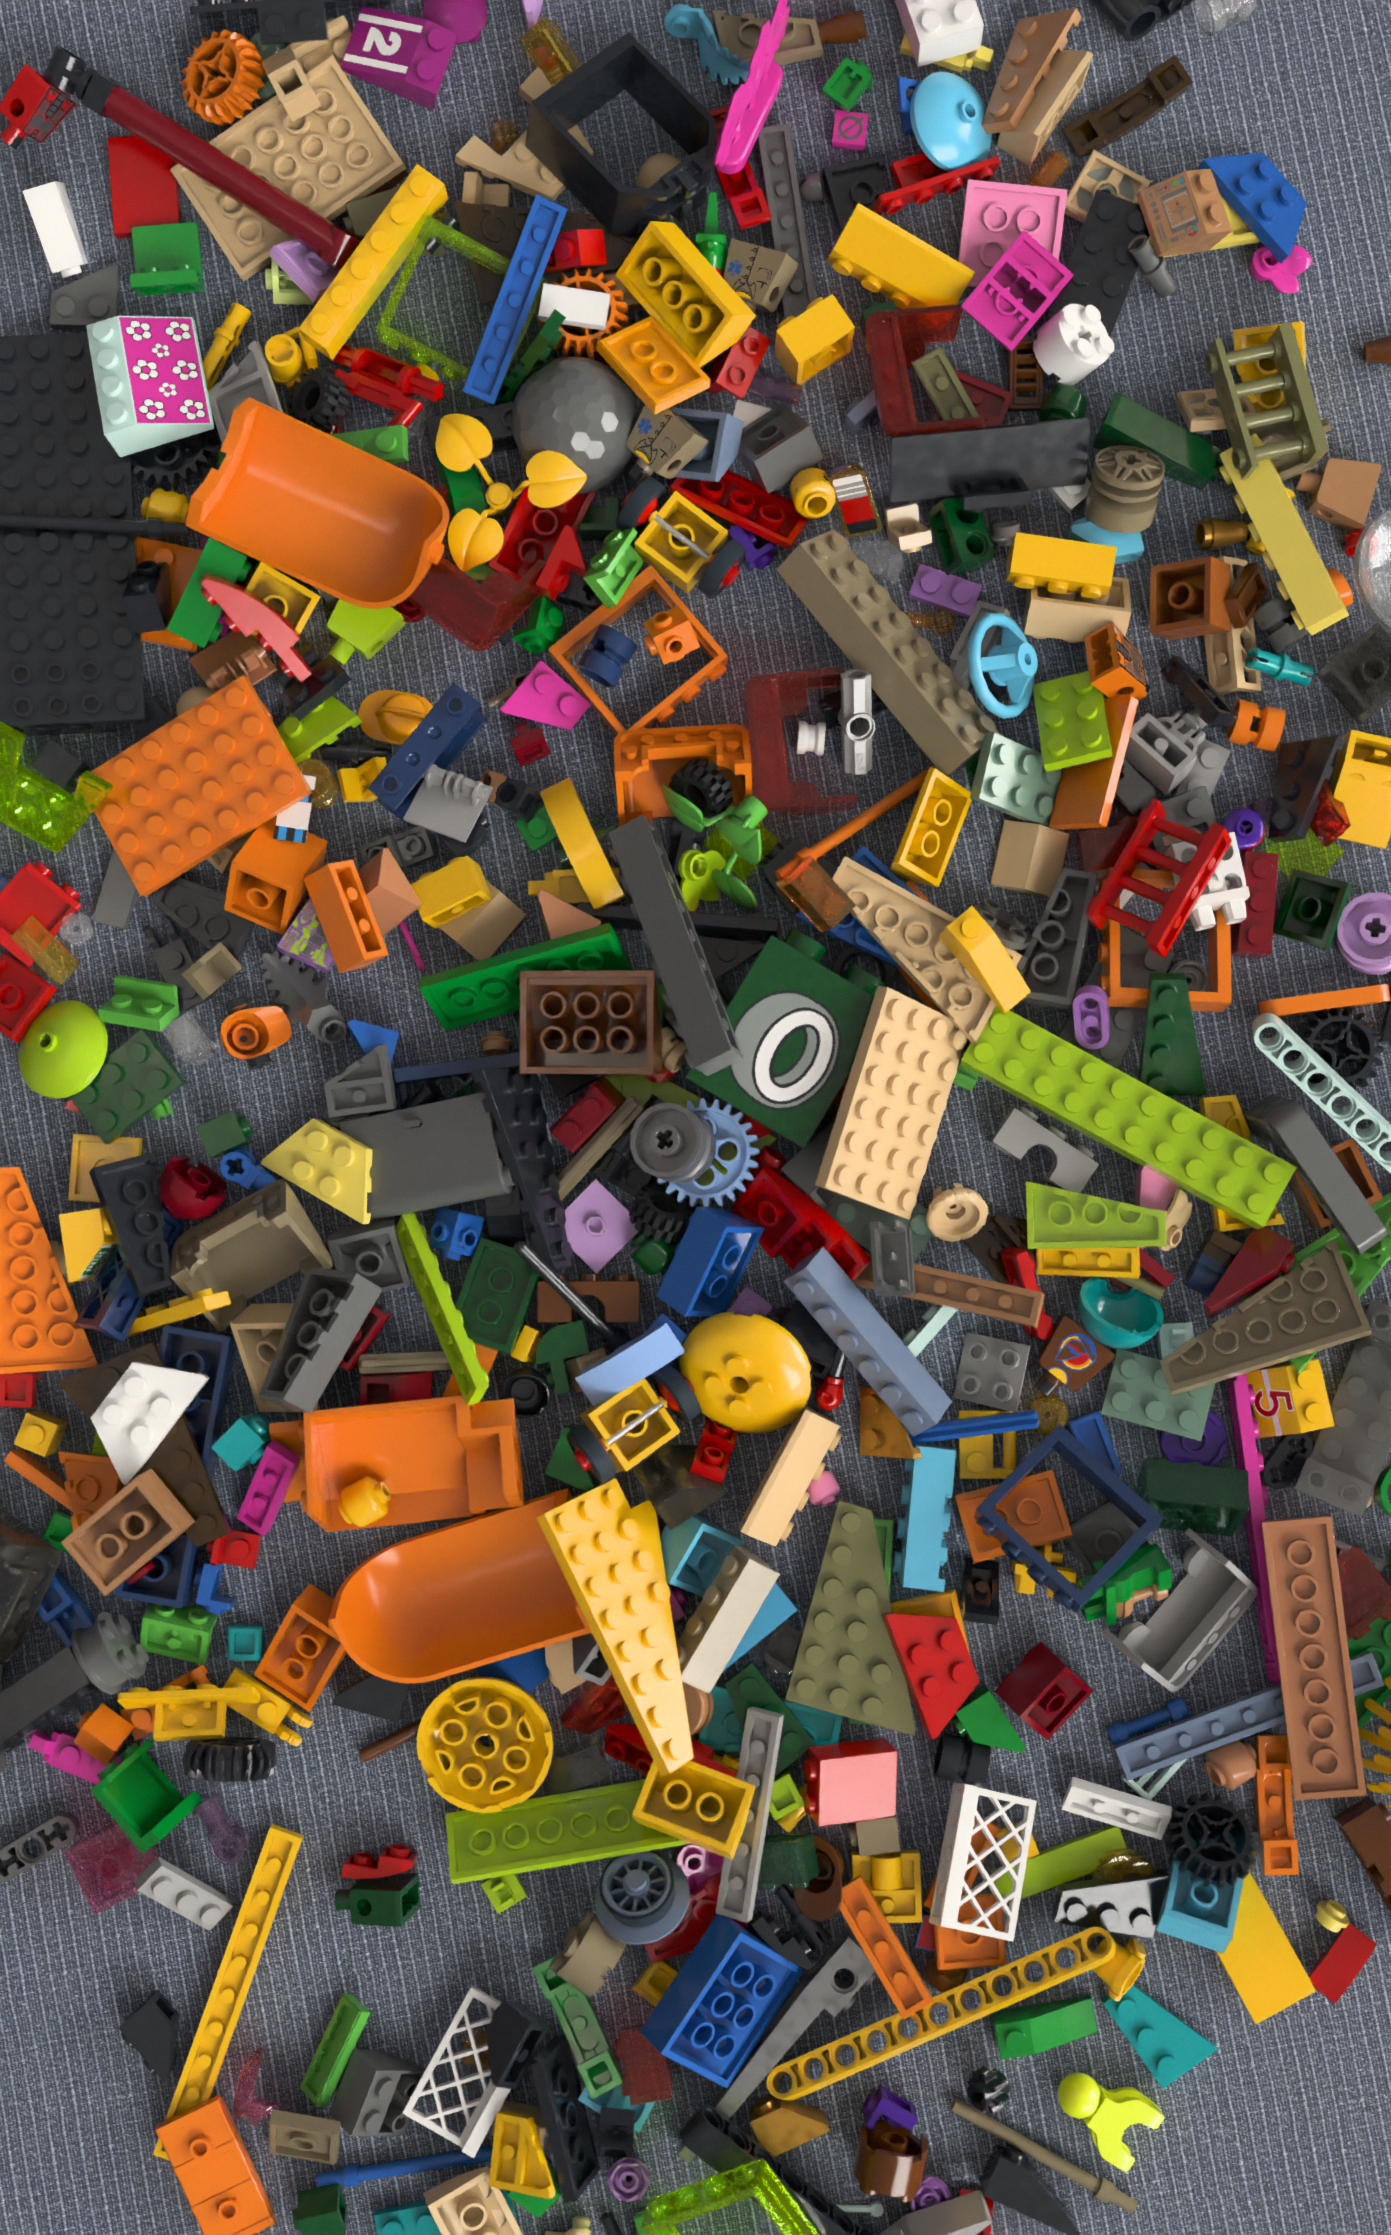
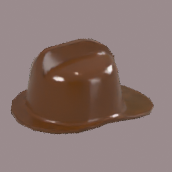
M807 1835L799 1838L793 1844L790 1852L793 1891L796 1904L801 1912L811 1920L823 1921L830 1919L838 1911L842 1902L841 1878L844 1873V1860L839 1850L827 1840L819 1836Z

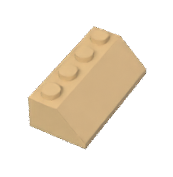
M807 1406L804 1407L793 1421L739 1522L740 1532L775 1547L779 1540L786 1541L794 1526V1523L790 1522L795 1510L801 1512L810 1496V1493L806 1492L811 1480L818 1481L826 1466L822 1462L827 1450L834 1451L842 1436L838 1432L840 1425L837 1422Z

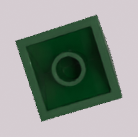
M1293 869L1274 923L1273 934L1319 949L1329 950L1352 885Z

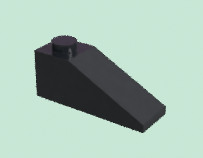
M995 2144L979 2180L983 2195L1062 2233L1080 2235V2230L1073 2215L1026 2158L1025 2153L1011 2145H1007L1005 2148Z

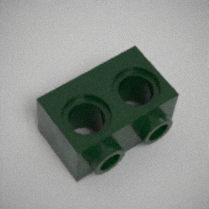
M956 497L941 500L927 512L946 575L981 569L996 557L993 541L989 537L984 522L983 512L963 510Z

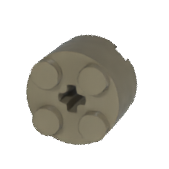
M587 1910L578 1925L573 1924L565 1934L562 1942L566 1944L563 1952L560 1950L555 1955L549 1965V1969L588 1997H592L605 1982L603 1977L608 1970L613 1971L627 1943L619 1941L608 1934L600 1924L597 1915Z

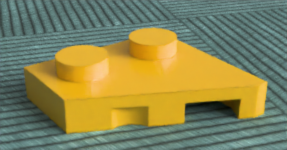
M505 2110L496 2112L489 2186L550 2199L555 2196V2188L534 2117Z

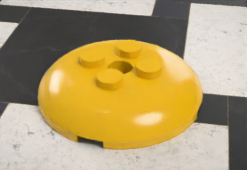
M733 1312L713 1315L700 1322L690 1332L682 1346L685 1352L680 1355L679 1359L681 1376H684L692 1385L694 1394L700 1404L701 1412L707 1418L716 1421L723 1427H730L734 1431L743 1433L771 1432L792 1422L804 1409L809 1399L812 1388L810 1387L811 1366L805 1351L791 1333L766 1317L753 1314L752 1317L734 1315Z
M473 1677L450 1685L430 1703L418 1728L417 1755L428 1777L427 1781L441 1797L451 1804L468 1811L494 1813L517 1803L521 1804L540 1787L552 1761L553 1734L549 1720L540 1704L520 1686L495 1677ZM490 1735L495 1745L490 1747L484 1746L480 1743L479 1737Z

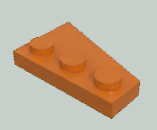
M58 1451L60 1464L64 1463L67 1481L64 1482L66 1495L70 1494L73 1515L71 1522L73 1532L123 1489L124 1484L121 1482L110 1457L107 1455Z

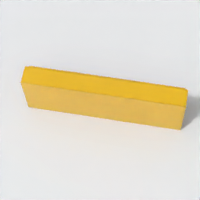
M1139 1247L1036 1249L1037 1275L1139 1278Z

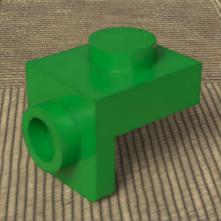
M544 596L533 599L527 627L514 631L513 639L532 654L547 651L560 639L565 613Z

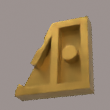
M860 1387V1455L904 1459L921 1458L919 1447H913L906 1427L872 1387Z

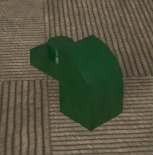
M584 1319L562 1323L553 1327L541 1338L537 1346L536 1365L550 1362L551 1368L545 1369L547 1382L550 1385V1389H556L557 1395L569 1393L572 1390L565 1358L591 1352Z

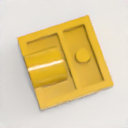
M901 1850L860 1856L859 1851H851L852 1880L862 1875L888 1922H922L920 1851Z

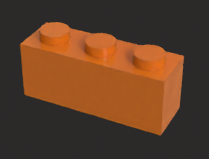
M353 859L327 864L303 878L339 973L364 968L389 955Z

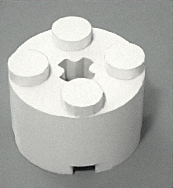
M1069 304L1043 324L1035 333H1038L1037 339L1033 341V349L1038 363L1048 375L1054 373L1061 379L1057 382L1061 384H1077L1104 363L1114 351V343L1100 321L1101 315L1095 306L1087 305L1084 307L1079 304Z

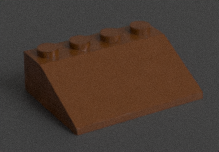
M655 970L520 971V1074H662V1031Z

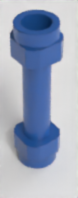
M1182 1697L1164 1702L1166 1707L1123 1724L1119 1720L1107 1726L1106 1731L1112 1745L1129 1740L1130 1736L1172 1720L1175 1723L1189 1717V1712Z

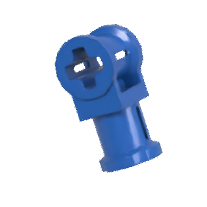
M238 1148L227 1153L220 1162L222 1175L227 1180L238 1182L246 1189L252 1188L258 1191L266 1185L279 1180L269 1173L266 1167L261 1165V1162L256 1160L255 1155L250 1150L245 1148ZM241 1158L243 1161L241 1167L243 1169L237 1172L234 1169L236 1166L234 1161Z

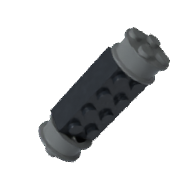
M105 1611L99 1613L95 1617L94 1624L86 1629L78 1628L73 1631L71 1646L66 1647L0 1693V1773L6 1768V1753L8 1754L25 1743L24 1738L32 1733L36 1735L51 1726L53 1718L60 1714L63 1716L80 1705L79 1700L88 1695L91 1697L100 1691L114 1695L121 1690L123 1682L131 1677L140 1678L144 1675L146 1670L145 1663L149 1661V1656L146 1650L137 1643L131 1633V1626L124 1616L119 1615L116 1617Z

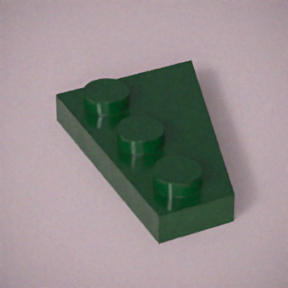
M554 309L501 386L494 405L508 403L524 378H528L534 370L543 364L564 334L559 330V327L566 317L556 309Z
M750 1661L725 1681L742 1733H744L747 1709L752 1706L784 1715L775 1776L807 1752L808 1747L815 1745L813 1738L753 1661Z

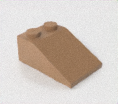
M151 1468L132 1480L65 1538L61 1544L104 1596H107L196 1521Z

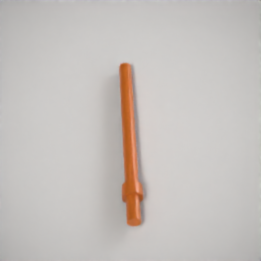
M929 768L812 847H804L795 853L794 859L775 871L778 880L784 882L800 870H808L817 863L819 857L920 790Z

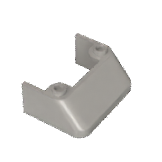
M1188 1528L1185 1534L1196 1544L1190 1546L1183 1555V1569L1187 1572V1575L1145 1625L1140 1621L1127 1623L1120 1630L1118 1638L1106 1628L1101 1633L1136 1665L1170 1692L1181 1689L1250 1607L1258 1593L1257 1586L1229 1559L1190 1528Z

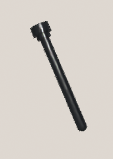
M520 1240L515 1243V1252L602 1337L603 1348L609 1354L618 1347L633 1340L623 1329H617L608 1325L525 1241Z

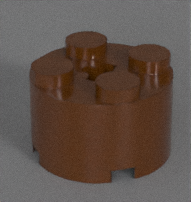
M877 2120L872 2130L863 2125L860 2129L853 2168L854 2176L860 2182L859 2189L868 2195L880 2193L894 2196L902 2202L912 2201L914 2194L920 2190L928 2151L927 2139L922 2134L919 2139L912 2134L913 2129L910 2131L903 2126L896 2128L886 2120Z

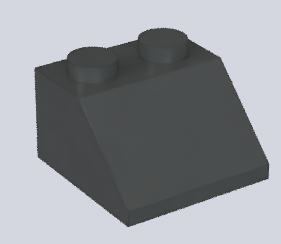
M783 403L742 429L738 457L753 480L768 494L783 488L800 471L813 468L817 462L824 458L810 425Z

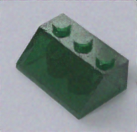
M1165 1458L1146 1459L1138 1475L1136 1494L1164 1518L1159 1528L1187 1531L1190 1528L1198 1533L1233 1536L1249 1510L1248 1471L1237 1470L1235 1467L1228 1465L1211 1467L1203 1466L1199 1462L1176 1463L1169 1462Z

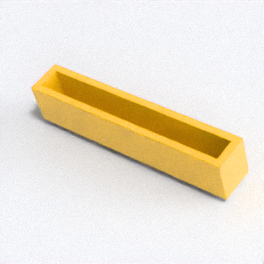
M417 164L299 327L304 340L330 360L334 359L417 244L418 236L420 237L435 219L436 214L440 212L448 201L449 197L443 182Z

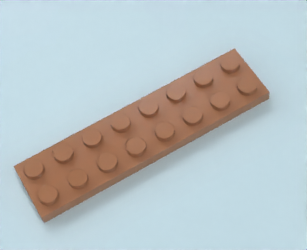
M1322 1515L1261 1521L1294 1798L1298 1801L1367 1796L1332 1516Z

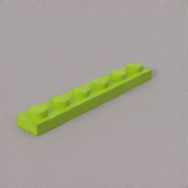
M415 1213L404 1214L396 1226L404 1259L466 1405L479 1403L489 1387L487 1372L479 1364L474 1342L466 1334L463 1327L462 1314L454 1306L449 1284L443 1280L438 1269L437 1256L429 1248L423 1225L419 1224Z

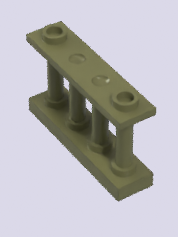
M1292 322L1278 325L1269 338L1268 344L1226 353L1221 338L1213 341L1205 353L1204 366L1206 372L1211 374L1233 449L1232 462L1234 467L1239 469L1241 479L1244 480L1250 477L1257 468L1258 461L1295 452L1302 455L1305 465L1318 463L1329 450ZM1269 357L1271 360H1274L1278 372L1277 375L1239 384L1234 383L1230 366ZM1276 389L1284 393L1287 403L1286 407L1244 416L1239 400L1240 397ZM1283 421L1293 423L1296 438L1253 448L1248 429Z

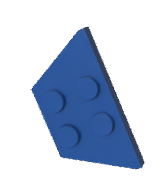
M1264 153L1205 158L1197 169L1212 170L1219 194L1282 264L1292 252L1307 202Z

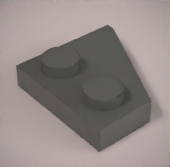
M387 1043L376 1046L364 1057L355 1061L343 1072L324 1084L329 1118L397 1108Z

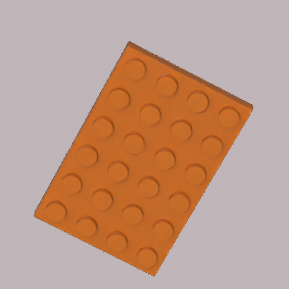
M244 675L77 780L140 896L144 897L313 793L251 682Z

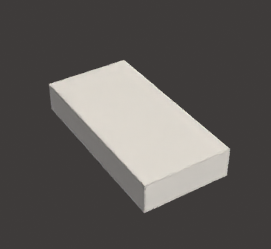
M544 283L538 318L540 321H547L554 309H556L566 317L562 324L605 331L611 299L610 294Z

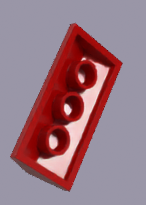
M728 469L719 482L676 478L669 490L672 494L677 491L691 503L788 550L796 545L809 518L803 517L796 511L792 500L775 492L768 494L757 483Z
M526 487L521 492L503 530L504 542L500 552L488 561L486 566L510 584L539 597L543 596L535 584L565 524L572 527L575 534L577 533L578 524L582 522L596 491L576 494L557 507L540 508L530 502L528 498L529 487Z

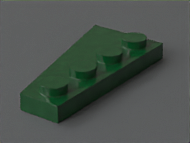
M1149 973L1138 1081L1166 1096L1206 1095L1187 981L1184 973Z

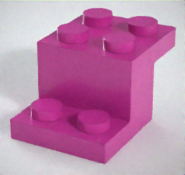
M1023 230L960 308L1011 353L1074 274Z

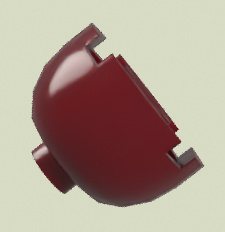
M174 1156L169 1159L159 1178V1196L167 1207V1212L179 1220L184 1218L188 1220H202L215 1213L228 1196V1192L224 1193L227 1187L226 1183L206 1165L199 1163L195 1167L187 1164L190 1158Z

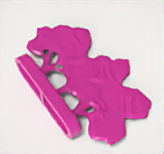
M778 0L771 23L769 19L761 27L757 46L749 63L747 79L744 84L739 85L730 98L728 113L723 122L721 134L716 142L714 166L722 173L735 174L745 166L781 89L783 71L781 66L773 61V57L780 47L789 20L790 6L786 8L788 0Z

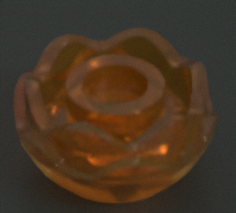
M931 1957L928 1965L924 1967L927 1982L941 1993L964 1984L968 1974L965 1968L938 1970L936 1967V1957Z

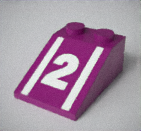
M362 6L340 67L342 71L433 110L455 50L458 33L427 19Z

